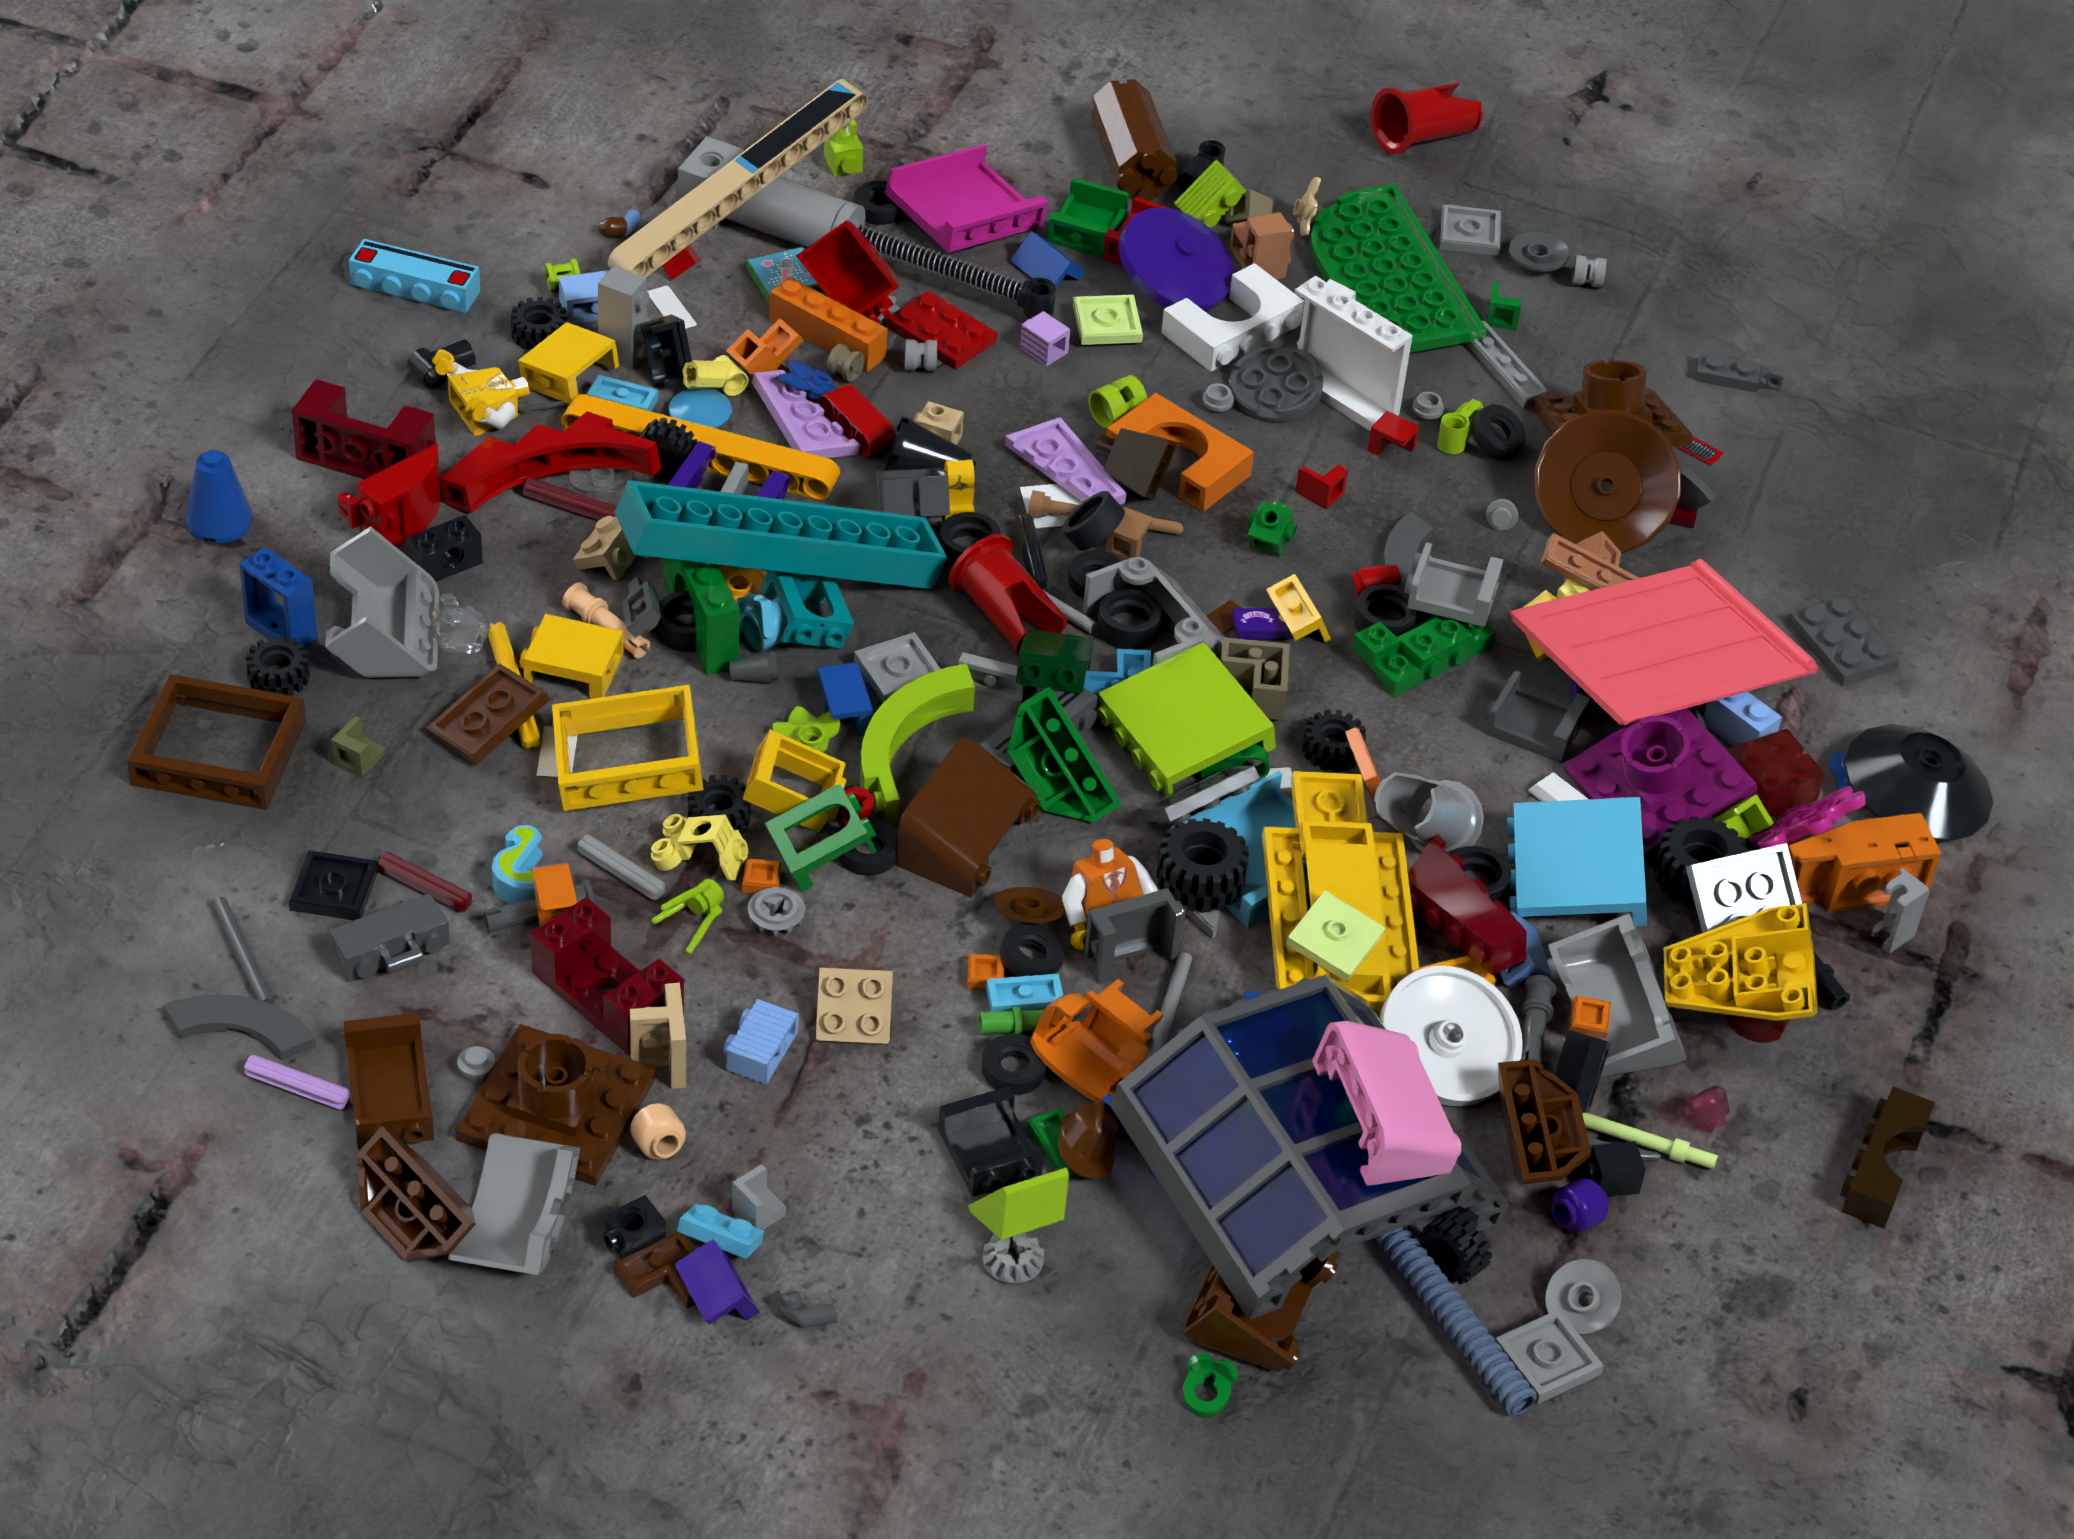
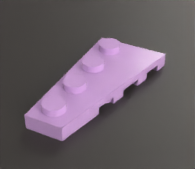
M784 370L756 372L753 374V386L792 449L826 458L858 455L860 444L854 438L848 439L843 434L844 428L836 421L831 423L824 416L825 410L818 403L814 404L806 399L807 393L804 390L797 389L778 379L779 374L786 373Z
M1061 417L1005 436L1006 447L1082 502L1101 491H1108L1120 505L1125 503V491L1109 473L1104 471V467Z

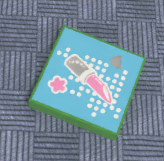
M803 246L746 259V269L768 304L770 303V291L788 277L820 293L824 292L796 257L797 254L804 250Z

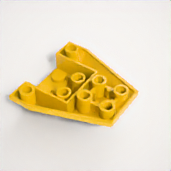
M1806 903L1771 907L1663 948L1664 991L1667 1007L1775 1021L1812 1017L1818 1013L1815 958Z

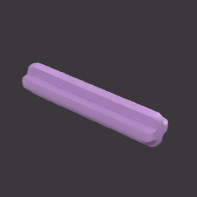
M251 1055L244 1065L245 1074L249 1077L339 1110L344 1109L350 1098L349 1090L345 1087L257 1055Z

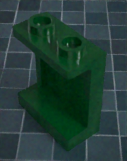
M1028 629L1019 652L1016 683L1040 688L1050 686L1053 690L1082 693L1085 685L1086 671H1090L1094 638Z

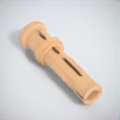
M575 583L565 592L562 600L563 606L568 610L576 611L582 616L583 622L622 630L623 647L636 659L643 657L647 653L640 646L649 650L650 641L641 635L635 638L626 629V623L608 610L607 602L602 598H595L591 595L583 583Z

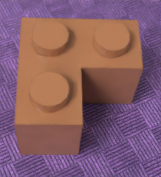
M1281 212L1250 217L1245 222L1232 224L1229 248L1243 269L1255 263L1276 280L1286 278L1287 266L1291 262L1289 251L1291 241L1294 239V230L1292 225L1287 223Z

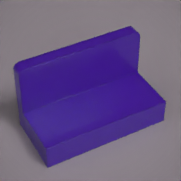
M714 1239L675 1264L696 1306L708 1324L715 1322L734 1308L746 1321L759 1313L729 1256Z

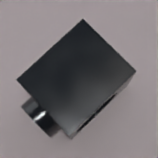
M646 1195L605 1214L606 1231L603 1232L604 1242L611 1253L617 1252L621 1259L666 1238V1221Z

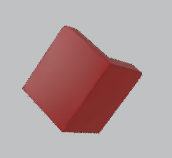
M688 245L663 264L662 268L670 279L673 280L701 260L692 247Z
M1386 411L1371 427L1367 451L1379 456L1392 443L1412 452L1416 448L1420 426Z
M1338 464L1326 475L1322 476L1302 466L1298 470L1295 492L1327 509L1345 494L1348 469Z

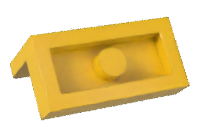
M1296 574L1266 589L1295 641L1315 630L1319 631L1325 642L1331 640L1322 617Z

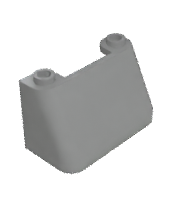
M1630 914L1548 945L1552 958L1547 959L1548 967L1554 980L1561 978L1571 1004L1575 995L1611 1002L1608 1034L1605 1039H1602L1610 1042L1611 1046L1601 1077L1671 1066L1687 1060L1669 1007L1665 1004V996L1649 953Z

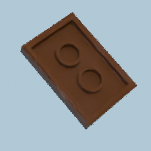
M499 663L429 724L426 729L429 736L469 762L477 765L549 701L547 692Z

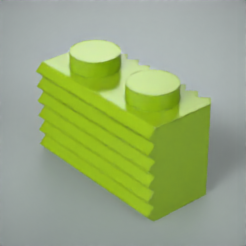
M1216 159L1174 203L1182 212L1197 218L1206 226L1212 228L1218 223L1221 216L1225 215V211H1229V207L1239 202L1242 194L1246 193V189Z

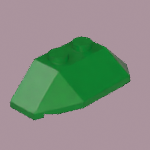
M1050 686L1019 705L1007 753L1027 785L1037 793V800L1040 801V806L1044 811L1094 823L1122 805V802Z

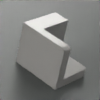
M759 1165L732 1182V1211L740 1219L750 1222L753 1227L761 1230L786 1216V1206L767 1188L768 1170L763 1165Z

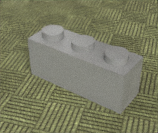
M613 266L598 283V333L616 341L619 365L633 369L640 359L646 357L640 324L650 321L649 317H647V304L649 301L647 278Z

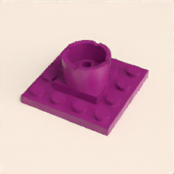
M1688 708L1660 716H1649L1638 722L1628 724L1563 764L1564 772L1588 799L1640 797L1644 861L1658 853L1663 833L1666 832L1667 827L1671 824L1676 825L1677 820L1684 818L1688 821L1690 817L1698 816L1699 819H1705V817L1714 818L1757 792V783Z

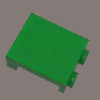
M1073 178L1070 183L1069 197L1059 213L1052 212L1049 217L1047 241L1055 245L1103 258L1105 234L1109 229L1118 231L1127 217L1129 194L1125 191Z

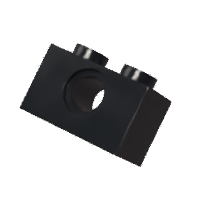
M466 515L406 537L407 556L429 573L435 582L483 564L481 533Z

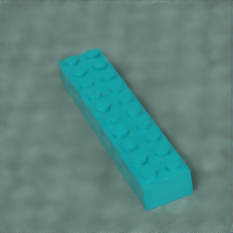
M628 480L614 512L633 554L645 558L659 557L673 561L700 562L706 565L719 564L734 568H754L766 572L780 571L789 572L794 575H815L827 579L841 578L854 582H876L882 585H902L914 589H933L948 559L926 517Z

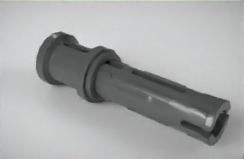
M588 879L583 880L581 885L574 886L577 903L587 897L596 904L593 889ZM536 898L484 910V918L489 933L537 921Z
M1533 975L1527 978L1524 984V990L1527 995L1526 1001L1521 1006V1015L1525 1019L1521 1060L1535 1059L1541 1064L1546 1023L1553 1017L1554 1009L1551 1001L1552 997L1556 994L1557 984L1548 976Z

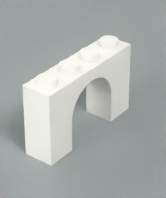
M1254 263L1232 274L1229 299L1248 312L1252 318L1238 322L1219 320L1207 314L1188 298H1185L1164 309L1161 333L1212 372L1301 325L1304 300Z

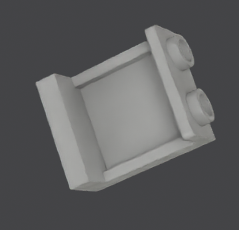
M1426 542L1422 554L1417 552L1415 554L1412 565V572H1415V575L1408 574L1404 589V593L1410 594L1407 608L1485 627L1499 586L1504 560L1491 557L1485 571L1431 557L1432 543Z

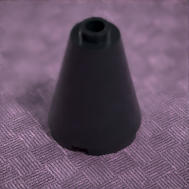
M902 416L896 428L899 434L892 441L885 471L939 467L944 471L945 461L971 459L972 453L913 420ZM973 461L974 470H975L976 461Z

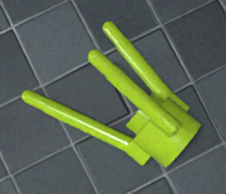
M705 879L696 887L662 904V912L653 917L651 922L657 924L687 905L697 915L707 914L686 948V953L691 954L713 920L723 912L719 904L724 900V892L714 880Z

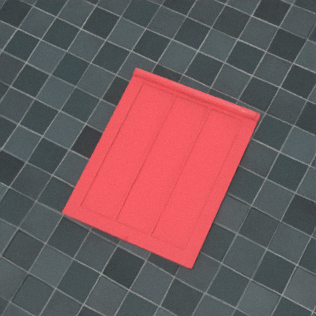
M1703 559L1691 562L1690 566L1512 610L1509 613L1512 616L1511 621L1620 726L1638 722L1649 716L1664 715L1817 673L1818 669L1816 661Z

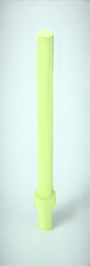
M1582 1111L1585 1128L1628 1142L1636 1141L1637 1145L1670 1155L1669 1159L1683 1164L1686 1160L1713 1170L1715 1168L1718 1155L1691 1147V1142L1678 1138L1673 1141Z

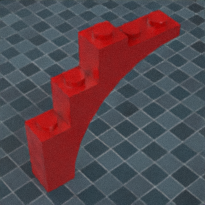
M586 411L563 432L537 424L515 444L488 436L440 478L446 505L472 513L493 497L525 483L527 478L537 479L561 472L607 468L630 470L654 476L661 470L656 442L614 429L612 419Z

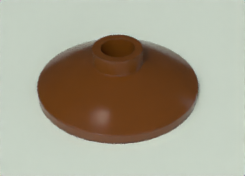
M1010 888L1001 891L994 898V908L996 911L1008 919L1017 921L1018 924L1029 923L1038 925L1039 923L1051 922L1060 918L1065 912L1060 896L1040 888Z

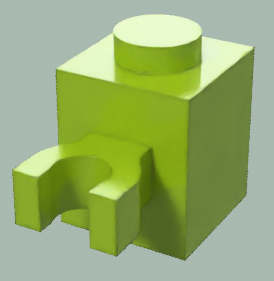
M855 119L848 123L846 128L840 129L824 142V157L834 177L863 172L864 148L856 134L857 123Z

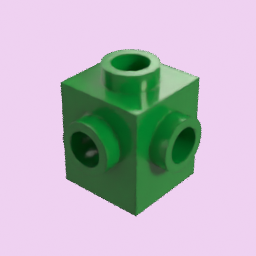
M1262 500L1258 511L1253 510L1248 521V528L1250 529L1247 534L1249 545L1254 549L1280 557L1286 542L1291 543L1296 534L1297 524L1294 522L1293 511L1283 503L1272 502L1271 504Z

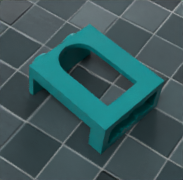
M780 571L767 572L760 586L763 597H778L789 622L780 638L781 641L842 649L854 626V622L835 578L827 579L806 574L794 575L789 572ZM826 598L832 615L829 617L817 616L806 609L802 601L823 604Z

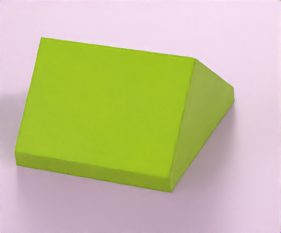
M1067 1167L1003 1187L968 1205L970 1212L1001 1240L1062 1221L1065 1217L1069 1180Z

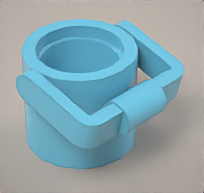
M748 593L744 597H738L737 605L740 609L739 630L744 634L749 645L755 651L761 652L782 643L780 638L789 622L779 598L769 600L762 595Z

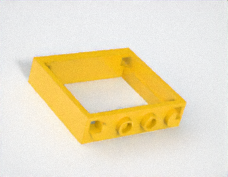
M690 684L552 705L558 785L564 811L704 790ZM684 719L688 756L571 773L568 736Z

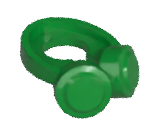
M1196 1354L1187 1362L1189 1374L1183 1386V1400L1188 1410L1199 1417L1215 1416L1227 1405L1231 1394V1384L1236 1382L1238 1371L1235 1365L1228 1359L1224 1358L1214 1362L1209 1354ZM1212 1376L1215 1380L1213 1388L1217 1392V1397L1212 1401L1200 1400L1195 1394V1389L1204 1384L1205 1378Z

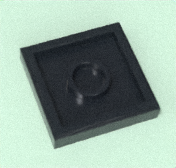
M308 850L289 900L290 911L353 921L362 918L379 871L378 861Z

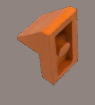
M568 863L532 868L539 927L577 903Z

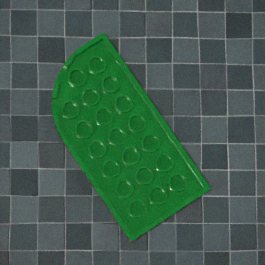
M1395 183L1347 193L1338 197L1334 205L1328 209L1324 207L1319 212L1311 232L1310 251L1315 265L1325 282L1331 279L1355 291V300L1413 335L1410 353L1473 341V339H1478L1479 341L1486 338L1487 329Z

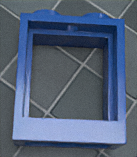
M266 547L239 564L246 624L266 638L274 636V641H278L280 636H286L287 642L294 638L297 640V645L302 643L306 647L318 639L313 582L310 577ZM275 592L284 598V606L276 601Z

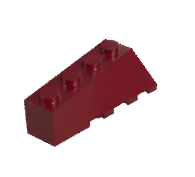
M1439 834L1433 836L1408 872L1412 912L1427 923L1432 930L1437 931L1447 939L1452 946L1461 950L1475 964L1481 966L1491 975L1526 960V929L1499 900L1495 902L1490 900L1486 886L1479 878L1472 880L1462 869L1465 863L1457 854L1450 856L1443 847H1445L1446 842Z

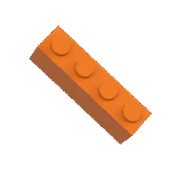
M788 277L770 291L769 321L775 323L780 318L799 334L801 338L829 353L837 344L841 343L847 346L851 352L858 351L864 354L865 362L862 370L865 372H869L886 358L888 328L791 277Z

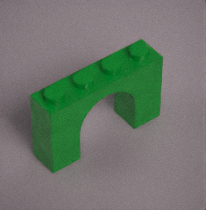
M664 558V588L669 595L680 590H689L696 620V654L706 675L730 670V660L739 659L740 609L718 564L706 565L700 562L673 561Z

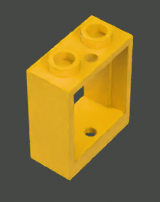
M770 729L756 750L743 800L781 815L810 798L770 781L774 765L821 785L822 793L839 783L844 789L847 779L842 776L846 763ZM839 807L829 808L800 825L819 833L827 821L831 823L834 821Z

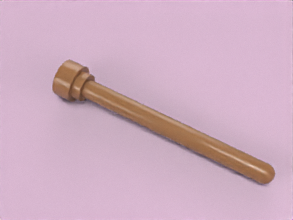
M1032 490L1028 514L1041 518V515L1048 516V513L1069 516L1079 505L1051 500L1050 496H1045V492ZM1153 518L1152 525L1148 530L1179 535L1183 532L1184 528L1180 522Z

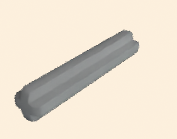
M585 834L578 841L577 850L579 853L650 899L658 900L664 895L666 891L665 882L592 835Z

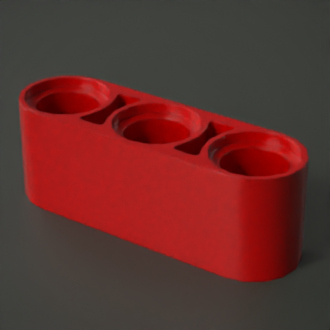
M847 384L820 396L819 404L825 410L824 416L831 423L836 421L844 428L843 434L848 439L854 438L860 444L859 453L868 458L891 447L892 441L896 437L893 426L853 385Z

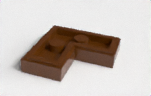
M677 1232L613 1263L614 1273L633 1298L668 1282L686 1308L695 1305L692 1296L675 1267L678 1261L695 1251L684 1234Z

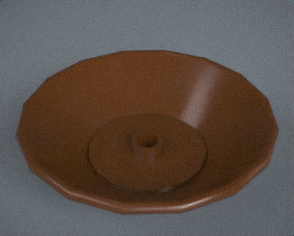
M1592 410L1566 421L1544 443L1534 467V497L1545 523L1557 535L1574 544L1603 531L1621 551V554L1649 543L1671 521L1681 496V466L1670 441L1648 420L1622 410ZM1603 481H1609L1612 484V489L1604 491L1601 489L1600 484Z

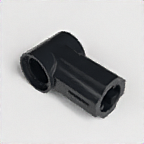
M1207 140L1200 144L1199 153L1177 174L1176 183L1181 187V191L1185 192L1216 159L1224 166L1225 146L1221 142Z
M466 339L441 348L453 355L455 363L465 368L476 364L475 354L471 344ZM420 348L409 356L407 367L426 388H437L447 378V373L446 375H439L436 372V365L432 362L438 350L431 352L428 348Z

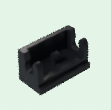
M671 314L641 323L640 327L652 384H664V387L682 384L684 380L682 370L685 363L692 362L684 320Z

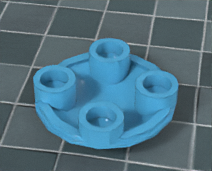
M688 389L681 391L672 398L669 404L670 417L715 429L727 422L732 414V405L729 399L724 394L713 389Z

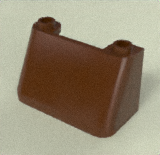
M961 737L904 811L898 829L896 866L972 898L980 886L984 887L988 883L992 868L988 866L989 856L1015 820L1025 824L1029 819L1033 820L1036 817L1040 808L1037 793L977 742Z
M1266 1195L1235 1220L1226 1233L1254 1276H1256L1314 1228ZM1339 1251L1334 1252L1323 1262L1319 1261L1316 1257L1299 1271L1303 1278L1291 1286L1281 1309L1248 1320L1211 1263L1184 1321L1181 1334L1194 1343L1276 1372L1284 1368L1289 1370L1296 1363L1301 1353L1298 1349L1299 1340L1292 1334L1312 1288L1321 1281L1324 1283L1328 1282L1336 1272L1338 1264L1335 1263Z

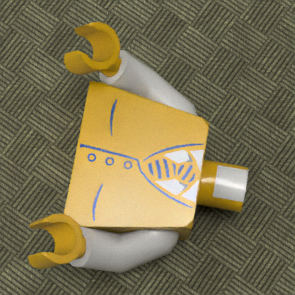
M442 349L438 350L432 359L433 364L436 365L435 370L439 375H446L447 373L449 401L474 436H479L494 428H504L518 415V398L528 396L530 393L528 383L524 377L508 381L500 368L466 369L455 363L453 355Z

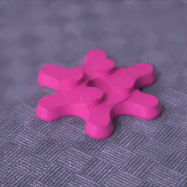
M1851 786L1843 787L1822 800L1808 805L1804 803L1784 811L1782 813L1783 818L1770 827L1752 834L1747 839L1754 847L1762 849L1787 843L1789 848V845L1802 841L1803 836L1808 834L1816 836L1834 829L1832 824L1843 817L1842 815L1855 811L1866 804L1865 794L1863 791L1853 793Z

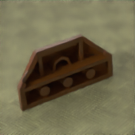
M1535 1059L1499 1062L1498 1076L1502 1117L1515 1178L1522 1184L1561 1181L1591 1156L1578 1093L1557 1076L1543 1069V1065Z
M381 1126L356 1154L357 1166L359 1167L360 1211L404 1260L411 1262L449 1254L476 1225L471 1207L428 1161L386 1127Z

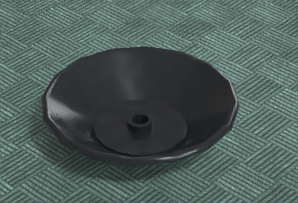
M1889 724L1866 729L1850 742L1844 760L1849 785L1854 793L1864 792L1866 803L1864 807L1878 818L1922 813L1935 841L1942 842L1971 837L1988 823L1993 806L1988 780L1973 759L1949 740L1921 728Z

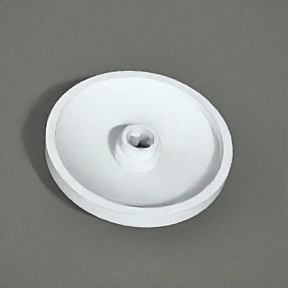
M1431 966L1417 970L1397 984L1387 997L1381 1010L1380 1020L1387 1030L1406 1034L1410 1037L1411 1041L1416 1043L1419 1058L1440 1104L1458 1107L1470 1106L1492 1098L1500 1092L1498 1063L1521 1060L1522 1032L1512 1006L1494 985L1471 971L1453 966Z

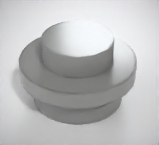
M1216 383L1208 386L1207 390L1203 393L1202 402L1206 408L1214 412H1222L1233 406L1234 397L1228 386Z
M1422 392L1413 401L1412 410L1418 417L1424 420L1439 418L1443 414L1444 405L1438 394Z
M1499 499L1493 501L1488 506L1486 519L1494 529L1501 531L1509 530L1517 523L1518 510L1511 501Z
M474 1046L467 1048L458 1057V1069L469 1081H483L488 1078L495 1066V1056L489 1049Z

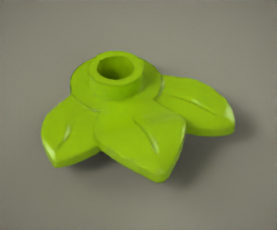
M796 706L790 714L788 722H775L772 724L773 731L823 753L828 748L829 739L839 733L840 719H832L830 711L816 718L801 706Z

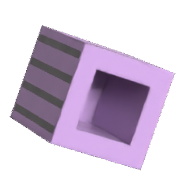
M1043 311L1022 324L1020 349L1045 366H1048L1068 353L1070 329Z

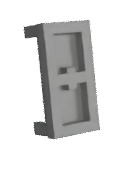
M1904 868L1899 871L1897 877L1888 882L1885 894H1892L1883 920L1873 927L1871 933L1872 937L1878 936L1881 932L1890 933V937L1887 938L1882 946V949L1889 954L1915 937L1930 892L1926 885Z

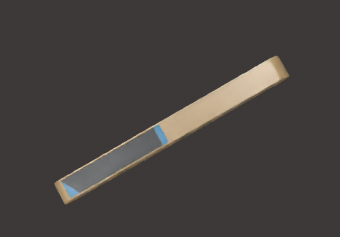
M844 79L836 81L617 246L609 256L608 266L610 268L615 266L645 278L859 116L867 105V95Z

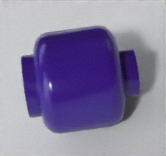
M1588 1178L1577 1179L1562 1186L1554 1193L1551 1206L1553 1218L1560 1227L1572 1233L1584 1232L1606 1219L1608 1213L1607 1195L1596 1182Z

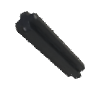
M1019 514L1016 517L1015 526L1025 568L1041 589H1044L1047 586L1046 581L1048 577L1034 520L1030 514L1024 516Z

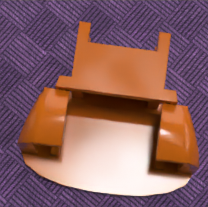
M1117 979L1098 995L1093 991L1087 992L1085 997L1079 993H1071L1054 1000L1043 1010L1030 1041L1034 1052L1045 1065L1071 1087L1094 1102L1102 1099L1108 1093L1114 1095L1118 1083L1145 1061L1149 1051L1148 1046L1153 1037L1149 1031L1160 1023L1164 1015L1159 1010L1152 1015L1148 1014L1120 992L1124 984L1120 979ZM1092 1004L1084 1023L1079 1020L1072 1022L1074 1016Z

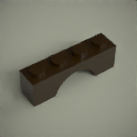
M1894 1086L1887 1100L1880 1097L1873 1118L1878 1120L1877 1125L1869 1123L1862 1144L1867 1145L1866 1151L1858 1149L1851 1167L1852 1170L1857 1171L1855 1177L1847 1175L1840 1196L1846 1197L1842 1213L1885 1229L1903 1179L1890 1168L1885 1156L1896 1151H1917L1935 1102Z

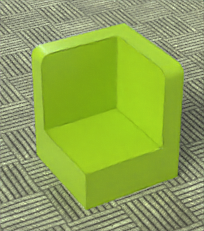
M1757 794L1742 800L1712 819L1715 822L1722 821L1726 823V827L1729 829L1734 828L1738 832L1737 837H1743L1744 840L1752 834L1773 825L1771 817Z

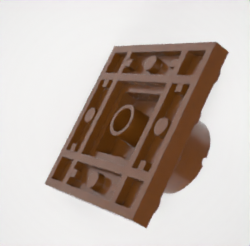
M1604 360L1590 362L1583 368L1582 391H1577L1574 395L1549 392L1544 396L1534 397L1533 409L1553 434L1566 421L1592 410H1622L1648 420L1670 441L1671 446L1691 445L1692 433L1655 391L1646 388L1647 371L1637 363L1623 360H1609L1607 363Z
M519 1024L458 1126L456 1140L487 1150L490 1135L498 1133L580 1147L575 1180L596 1186L657 1078V1068L587 1046L577 1038H569L568 1035L550 1034Z

